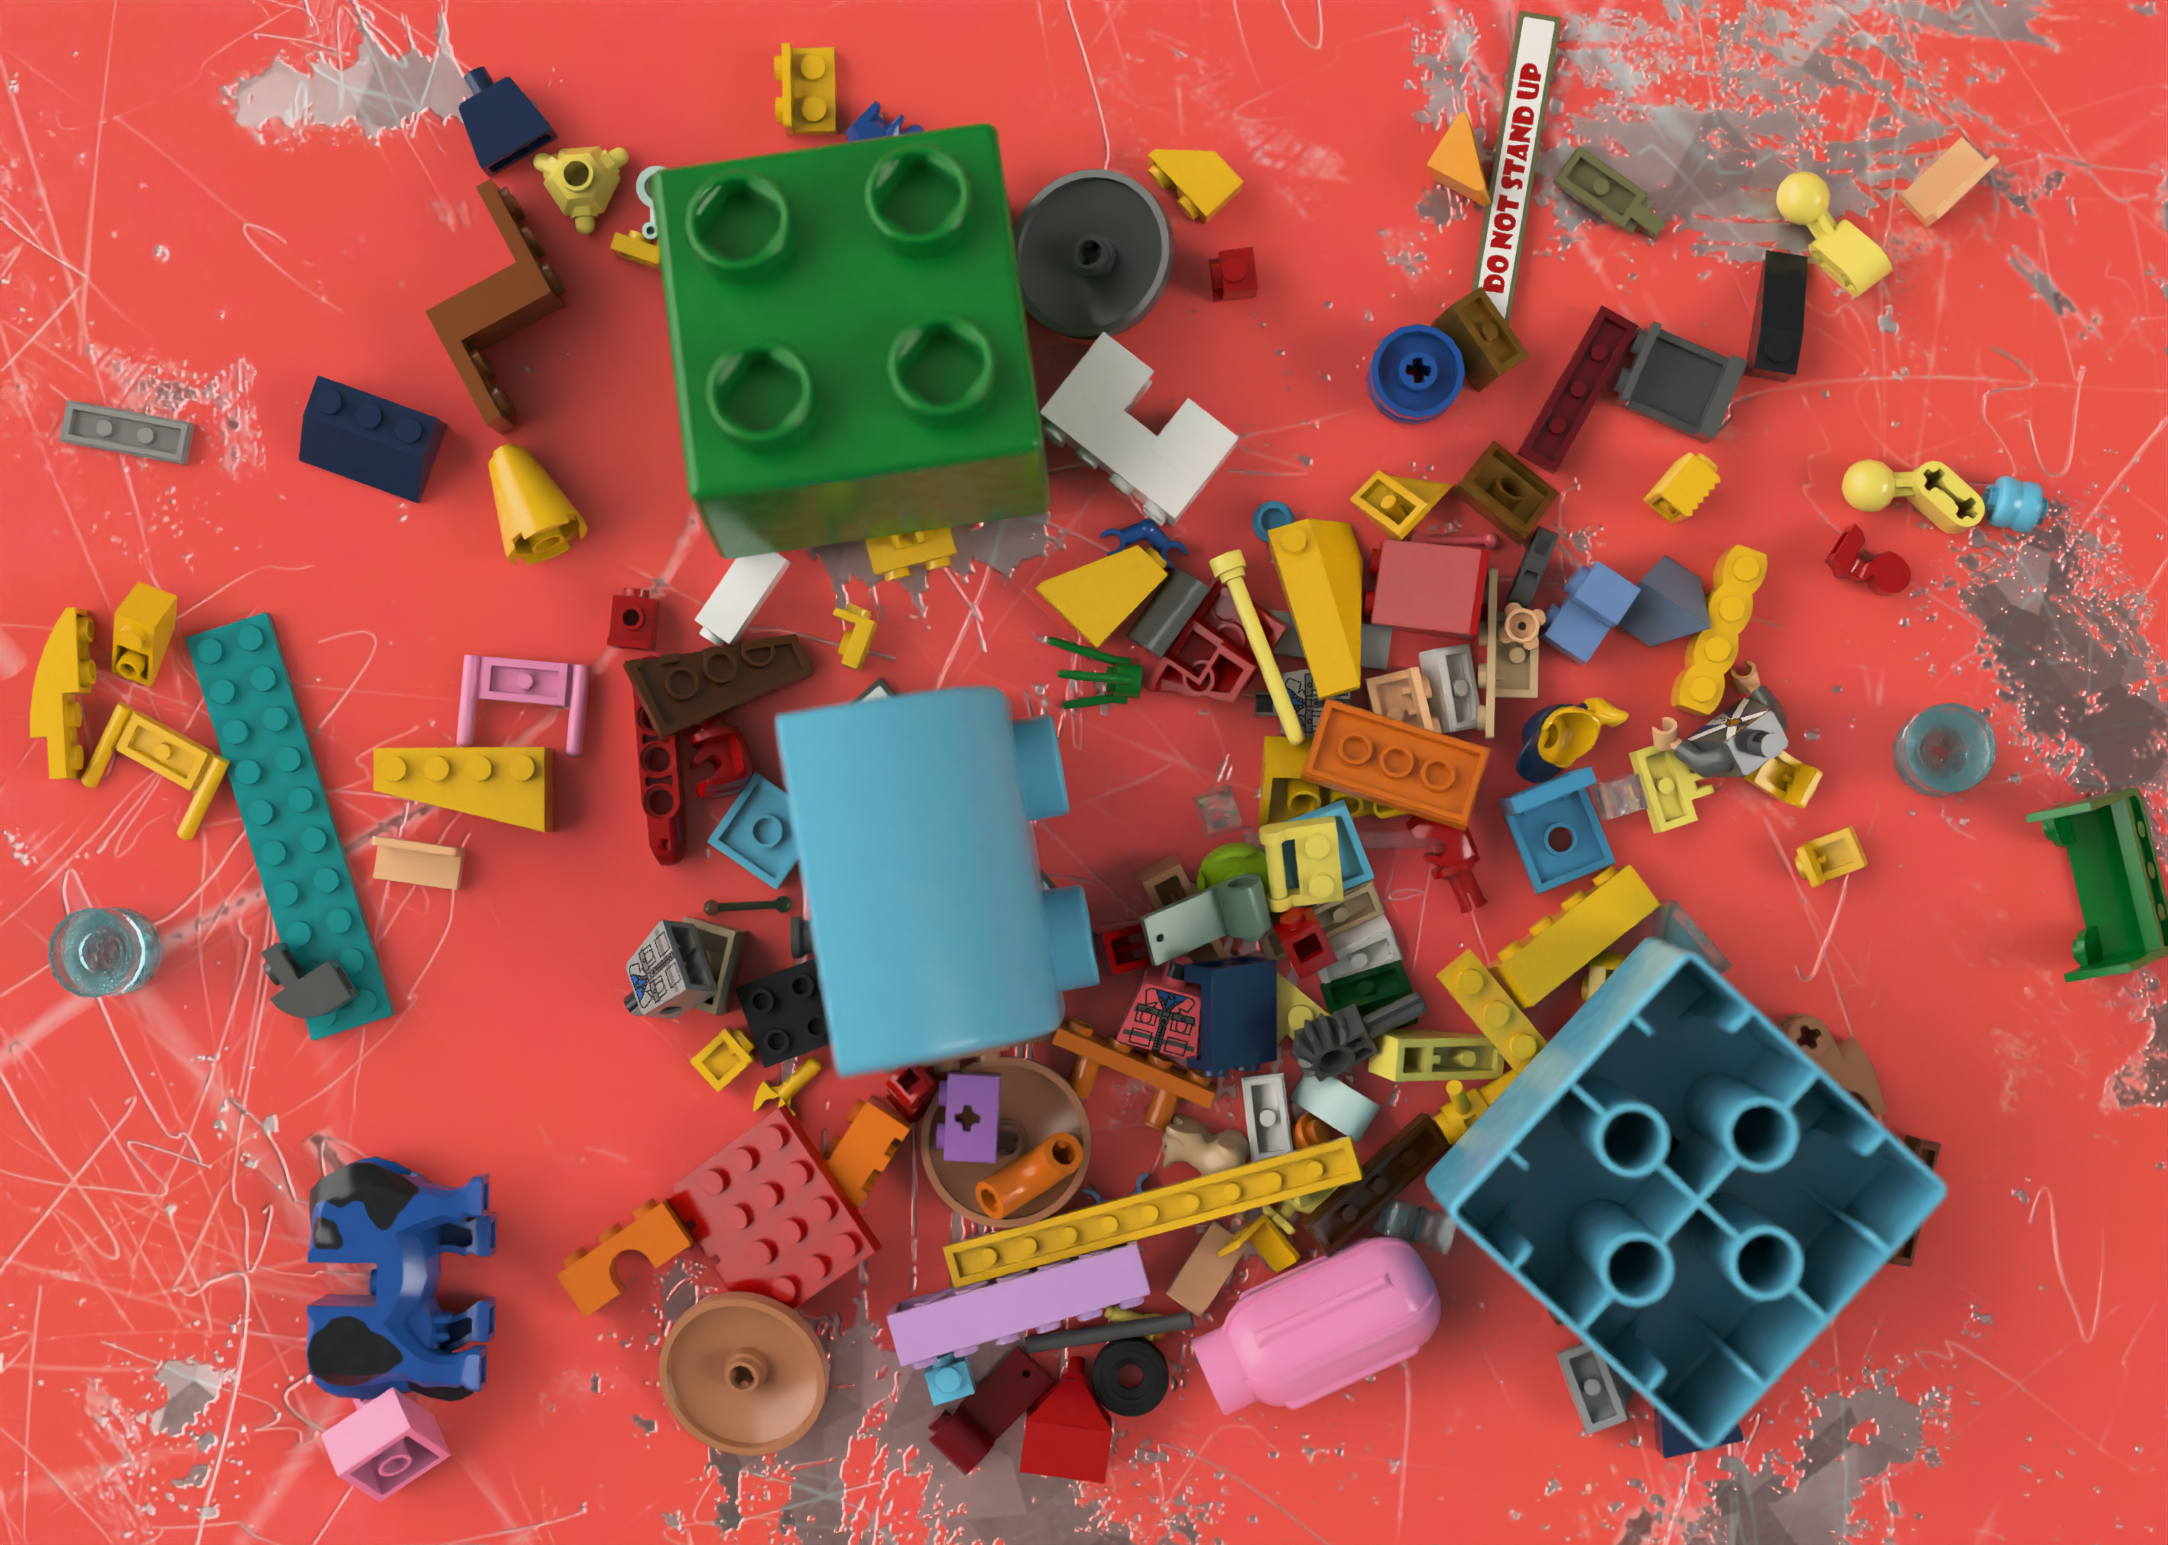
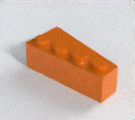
M874 1095L866 1103L861 1099L857 1101L846 1118V1121L852 1125L843 1138L836 1134L822 1155L828 1159L826 1164L857 1210L915 1123H910L900 1112Z

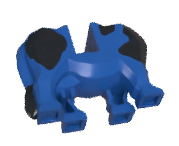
M372 1157L349 1163L321 1178L310 1190L311 1240L308 1250V1263H377V1269H372L370 1275L371 1295L327 1294L307 1306L308 1335L306 1355L309 1374L314 1377V1382L326 1393L337 1397L374 1399L392 1387L402 1394L413 1391L430 1398L445 1401L461 1400L472 1395L474 1391L480 1392L486 1387L487 1345H475L459 1352L452 1351L470 1341L489 1342L495 1337V1297H484L468 1310L454 1315L450 1311H442L435 1296L441 1275L440 1254L442 1252H452L462 1256L474 1253L483 1257H490L496 1252L497 1214L496 1212L489 1213V1173H479L467 1184L455 1187L432 1183L423 1174L414 1172L396 1162L380 1157Z

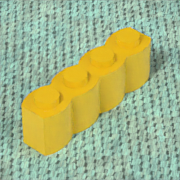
M1737 544L1728 548L1719 557L1713 572L1714 588L1705 597L1711 628L1694 633L1687 644L1685 651L1686 667L1676 677L1671 690V706L1673 708L1702 717L1710 715L1719 705L1725 687L1724 674L1731 668L1738 654V634L1746 627L1752 614V594L1760 587L1766 575V554Z

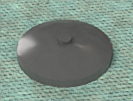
M1087 169L1056 179L1043 188L1030 201L1020 216L1013 233L1025 309L1042 325L1058 334L1074 339L1097 340L1103 331L1111 337L1139 323L1159 302L1166 290L1173 270L1175 256L1174 235L1164 208L1157 198L1136 180L1111 170Z

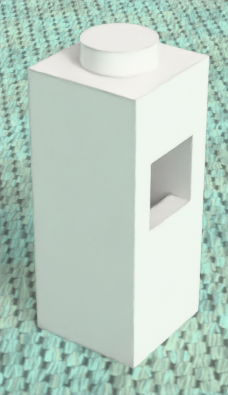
M777 552L736 558L695 618V621L703 626L699 634L717 646L721 647L724 641L735 646L791 563Z

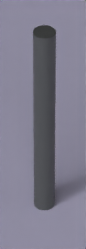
M1190 1311L1025 1337V1348L1029 1354L1194 1328V1320Z

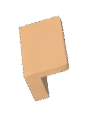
M1961 137L1914 181L1898 199L1927 228L1942 217L2000 160L1995 155L1985 160Z
M385 836L372 837L371 844L378 845L373 878L460 890L466 848Z

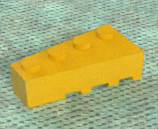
M373 748L374 791L541 832L553 833V748Z
M1631 864L1618 869L1610 865L1591 879L1595 884L1585 893L1580 889L1560 903L1563 908L1552 917L1548 914L1538 920L1528 929L1530 934L1520 941L1516 939L1506 945L1496 954L1498 957L1485 966L1520 1010L1534 1006L1660 906V903Z

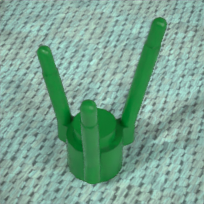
M1055 637L1047 638L1049 645L1115 666H1107L1106 673L1059 670L1057 673L1059 678L1105 683V691L1113 692V694L1064 701L1062 703L1064 709L1110 703L1127 704L1128 697L1139 698L1142 665L1131 664L1130 657L1110 655Z

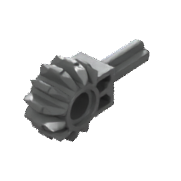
M1414 992L1365 1016H1362L1355 1003L1333 1012L1330 1016H1324L1320 1012L1318 1018L1313 1021L1305 1019L1304 1028L1294 1031L1295 1039L1291 1043L1294 1059L1298 1062L1301 1071L1304 1072L1306 1077L1316 1076L1319 1082L1330 1076L1337 1080L1339 1074L1344 1072L1352 1073V1065L1359 1064L1379 1053L1373 1038L1427 1012V1005L1419 992Z

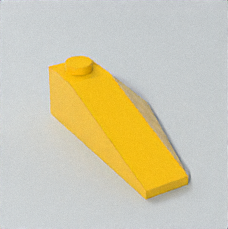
M1308 518L1267 530L1269 550L1319 701L1360 689L1363 560L1350 523Z
M1264 736L1258 832L1261 826L1285 822L1342 799L1345 800L1352 821L1353 818L1374 814L1381 819L1409 814L1301 780L1313 739L1305 738L1301 745L1294 746L1289 743L1287 737Z

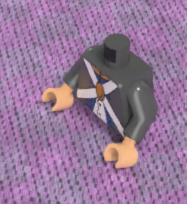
M1747 660L1745 665L1749 673L1748 675L1739 676L1733 669L1731 670V675L1736 690L1741 694H1750L1749 698L1744 697L1683 741L1678 737L1677 722L1673 718L1664 717L1662 718L1664 731H1660L1652 726L1653 743L1658 750H1674V756L1701 777H1744L1771 758L1778 757L1782 750L1788 747L1789 741L1784 733L1788 725L1787 715L1782 704L1768 687L1760 686L1756 665L1752 661Z

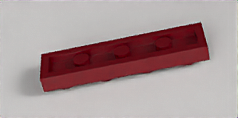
M1603 305L1599 308L1517 452L1518 455L1551 474L1557 471L1638 329V325Z

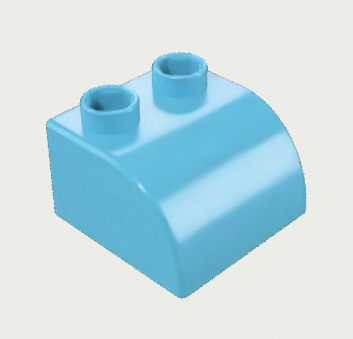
M980 685L875 698L785 713L776 717L779 745L838 1075L845 1078L950 1058L1033 1039L1055 1031L1060 1026L1065 1015L1063 991L1096 986L1100 982L1083 886L1076 884L1044 890L1032 821L1063 816L1069 813L1068 794L1053 716L1045 714L1014 720L1010 699L1001 689L995 686Z

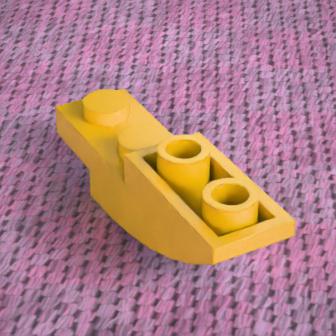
M76 607L65 608L55 624L44 647L32 691L30 738L47 739L49 779L54 780L79 779V770L84 766V752L82 746L77 744V727H80L82 723V711L80 704L75 702V695L92 694L91 684H95L97 677L96 665L94 660L90 659L89 642H92L94 639L93 620L91 617H88L87 610Z

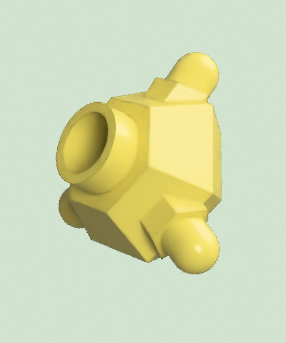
M599 146L560 149L558 154L538 153L533 159V165L538 171L543 172V177L546 178L543 184L565 216L570 215L571 219H575L576 229L580 234L589 235L595 228L594 217H598V213H604L621 179L618 175L620 172L619 168L628 162L629 155L621 147L614 148L609 152L606 149L602 151Z

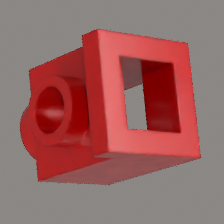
M1253 247L1221 250L1218 253L1217 259H1209L1213 302L1256 297L1258 286Z
M624 588L623 596L613 595L610 631L607 638L608 646L655 652L660 601L650 599L649 590ZM631 610H636L639 614V621L634 626H628L625 622V615Z
M1310 906L1303 910L1300 907H1293L1288 911H1284L1279 918L1280 922L1272 925L1300 980L1338 961Z

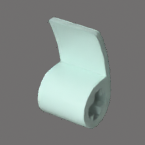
M1304 1074L1290 1098L1293 1102L1346 1136L1352 1135L1353 1140L1358 1143L1381 1107L1363 1094L1345 1085L1338 1079L1336 1080L1333 1076L1319 1082L1316 1076L1306 1077Z

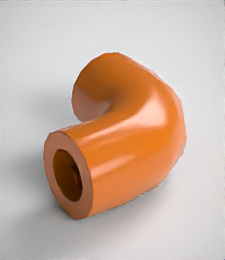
M1054 1133L1024 1155L977 1183L975 1191L981 1208L989 1217L999 1220L1046 1192L1081 1166L1083 1149L1080 1142L1069 1133Z

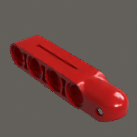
M646 656V657H642L640 660H641V661H642V660H649V659H655V658H659V657H657V656ZM633 687L641 803L643 811L647 815L649 847L661 866L676 865L683 859L686 848L683 814L685 794L680 733L660 742L655 730L651 729L647 723V714ZM659 748L667 750L671 758L670 765L662 772H656L650 764V756ZM666 790L673 796L674 805L671 811L662 815L654 809L653 799L658 792ZM666 839L670 841V848L668 850H665L663 847V842Z

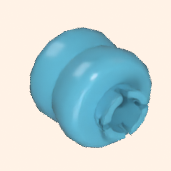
M2001 476L1994 485H1987L1986 491H1984L1982 496L1986 519L1990 525L2000 528L2009 527L2020 533H2028L2036 524H2042L2043 518L2046 517L2048 511V498H2043V489L2040 484L2032 481H2019L2011 476Z

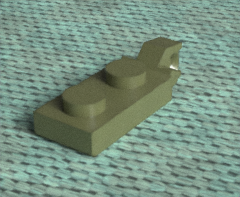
M1581 146L1576 148L1553 181L1554 185L1619 230H1624L1630 235L1635 230H1638L1654 241L1667 223V221L1650 210L1654 202L1647 197L1648 193Z

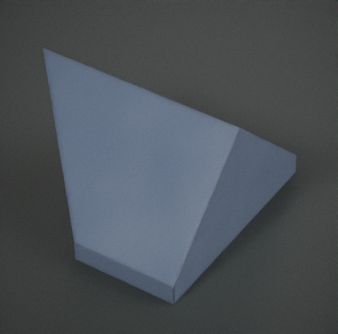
M1665 555L1640 580L1637 587L1641 591L1617 625L1650 648L1711 628L1701 578Z

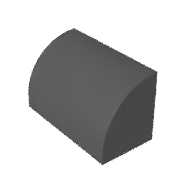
M1175 567L1126 637L1160 661L1208 595L1211 588L1185 571Z

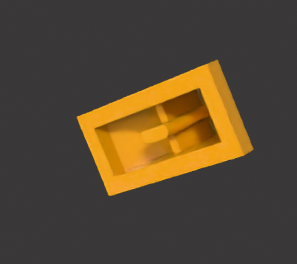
M1466 111L1457 115L1426 165L1433 180L1485 206L1491 204L1474 130Z

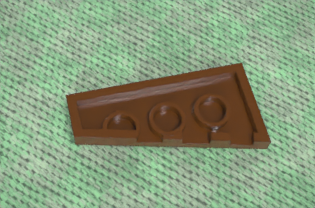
M796 634L743 642L742 645L724 648L720 646L704 648L702 651L693 653L661 655L660 658L649 660H629L623 664L660 742L808 678L814 673V669Z

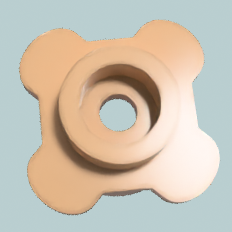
M1510 603L1505 608V615L1507 616L1505 624L1498 631L1500 641L1505 644L1510 642L1522 644L1526 650L1535 649L1539 644L1537 637L1539 628L1546 621L1544 612L1540 609L1531 611L1521 608L1518 603ZM1520 622L1526 624L1525 630L1518 629Z

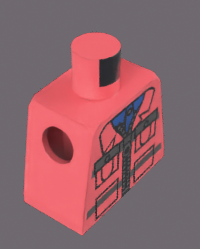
M1184 955L1173 958L1166 962L1164 971L1153 968L1145 969L1121 1018L1116 1041L1183 1059L1197 1055L1201 1021V984L1184 981V964L1193 963L1190 958Z

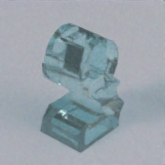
M1393 1198L1381 1209L1378 1223H1375L1373 1230L1393 1238H1399L1408 1243L1417 1244L1418 1242H1424L1430 1246L1431 1250L1448 1255L1456 1223L1444 1210L1431 1211L1424 1205H1417Z

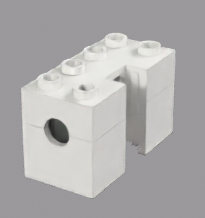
M1103 331L1040 411V421L1043 425L1041 428L1044 430L1042 434L1060 448L1068 444L1077 451L1075 453L1076 456L1091 468L1096 469L1100 466L1111 475L1109 481L1127 496L1133 495L1144 504L1142 512L1161 527L1165 522L1173 527L1235 449L1239 437L1189 398L1158 436L1152 433L1129 415V413L1153 382L1149 378L1154 373V370Z

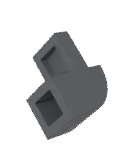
M286 942L275 943L261 952L266 960V963L263 964L266 974L275 985L281 984L284 988L272 996L270 1000L281 1011L291 1016L311 1018L326 1015L338 1010L360 995L337 959L326 961L306 974Z

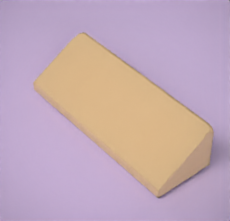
M1372 880L1343 890L1344 901L1306 905L1300 908L1303 910L1309 906L1311 907L1327 939L1385 913ZM1270 911L1273 925L1280 922L1279 918L1283 912ZM1272 927L1259 942L1266 958L1275 959L1279 962L1288 956Z

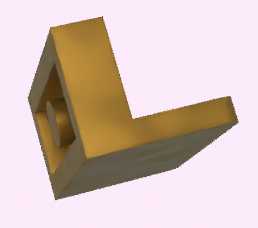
M1482 286L1451 305L1431 323V327L1439 329L1452 338L1462 353L1465 376L1477 392L1485 389L1498 377L1530 356Z

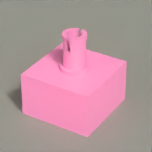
M394 1387L374 1399L351 1398L357 1411L321 1434L337 1476L378 1502H382L451 1456L434 1415Z

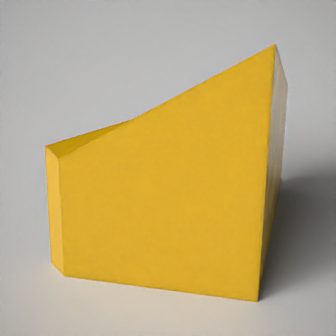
M1378 469L1349 500L1390 540L1401 541L1454 484L1386 475Z

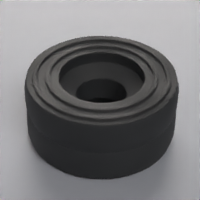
M1141 1337L1109 1342L1100 1350L1093 1364L1092 1382L1095 1394L1108 1410L1121 1416L1135 1417L1152 1411L1163 1400L1168 1389L1169 1373L1165 1357L1157 1346ZM1132 1364L1141 1369L1143 1379L1138 1386L1127 1388L1119 1382L1118 1373L1125 1365Z

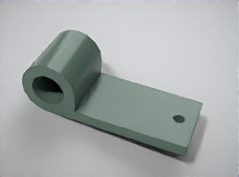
M1257 874L1235 876L1139 917L1151 964L1154 966H1158L1226 935L1241 938L1243 942L1261 940L1273 925L1262 879Z

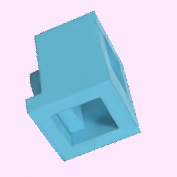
M953 1352L939 1355L936 1357L937 1363L925 1368L924 1375L934 1406L975 1394L977 1384L968 1355L954 1358Z

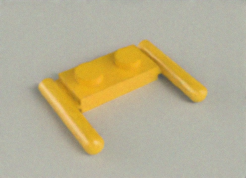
M118 702L81 778L82 784L88 788H94L98 785L115 748H117L116 750L180 786L190 791H196L177 830V835L182 840L189 841L193 839L230 761L220 755H215L214 751L145 713L135 711L130 705Z

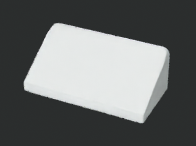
M1470 644L1420 652L1421 674H1427L1432 691V698L1427 699L1430 715L1437 716L1442 734L1477 728V711L1480 701Z
M1385 915L1377 916L1329 938L1328 941L1338 961L1319 970L1317 973L1321 982L1327 984L1335 979L1403 960L1404 958L1392 927Z
M1284 1073L1241 1076L1251 1161L1293 1151Z

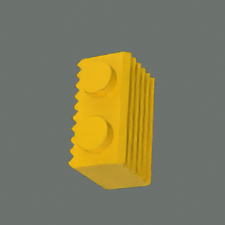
M1689 452L1674 462L1643 500L1670 524H1678L1693 516L1692 512L1698 509V505L1704 503L1703 499L1708 497L1709 492L1713 491L1715 486L1720 483V476L1716 474L1718 467L1703 454L1698 453L1695 456Z

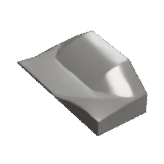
M1585 1342L1555 1352L1573 1405L1587 1435L1628 1420L1626 1417V1405L1635 1388Z

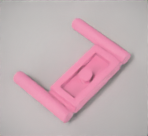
M464 655L457 745L459 747H471L473 745L477 698L568 706L570 711L566 754L572 758L580 757L583 754L591 666Z

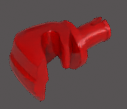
M723 715L700 724V730L689 738L691 747L699 749L691 761L690 769L697 768L703 762H710L713 764L715 772L711 777L698 782L696 796L702 799H714L743 791L751 781L752 765L742 733L739 732V728L725 724Z
M1414 816L1407 821L1406 827L1412 837L1416 839L1434 838L1446 843L1447 847L1443 852H1426L1423 855V860L1437 865V867L1431 870L1435 880L1441 878L1443 880L1448 879L1461 908V913L1472 911L1467 893H1470L1476 909L1485 905L1487 901L1483 897L1471 870L1474 868V864L1480 860L1468 826L1466 831L1419 816Z

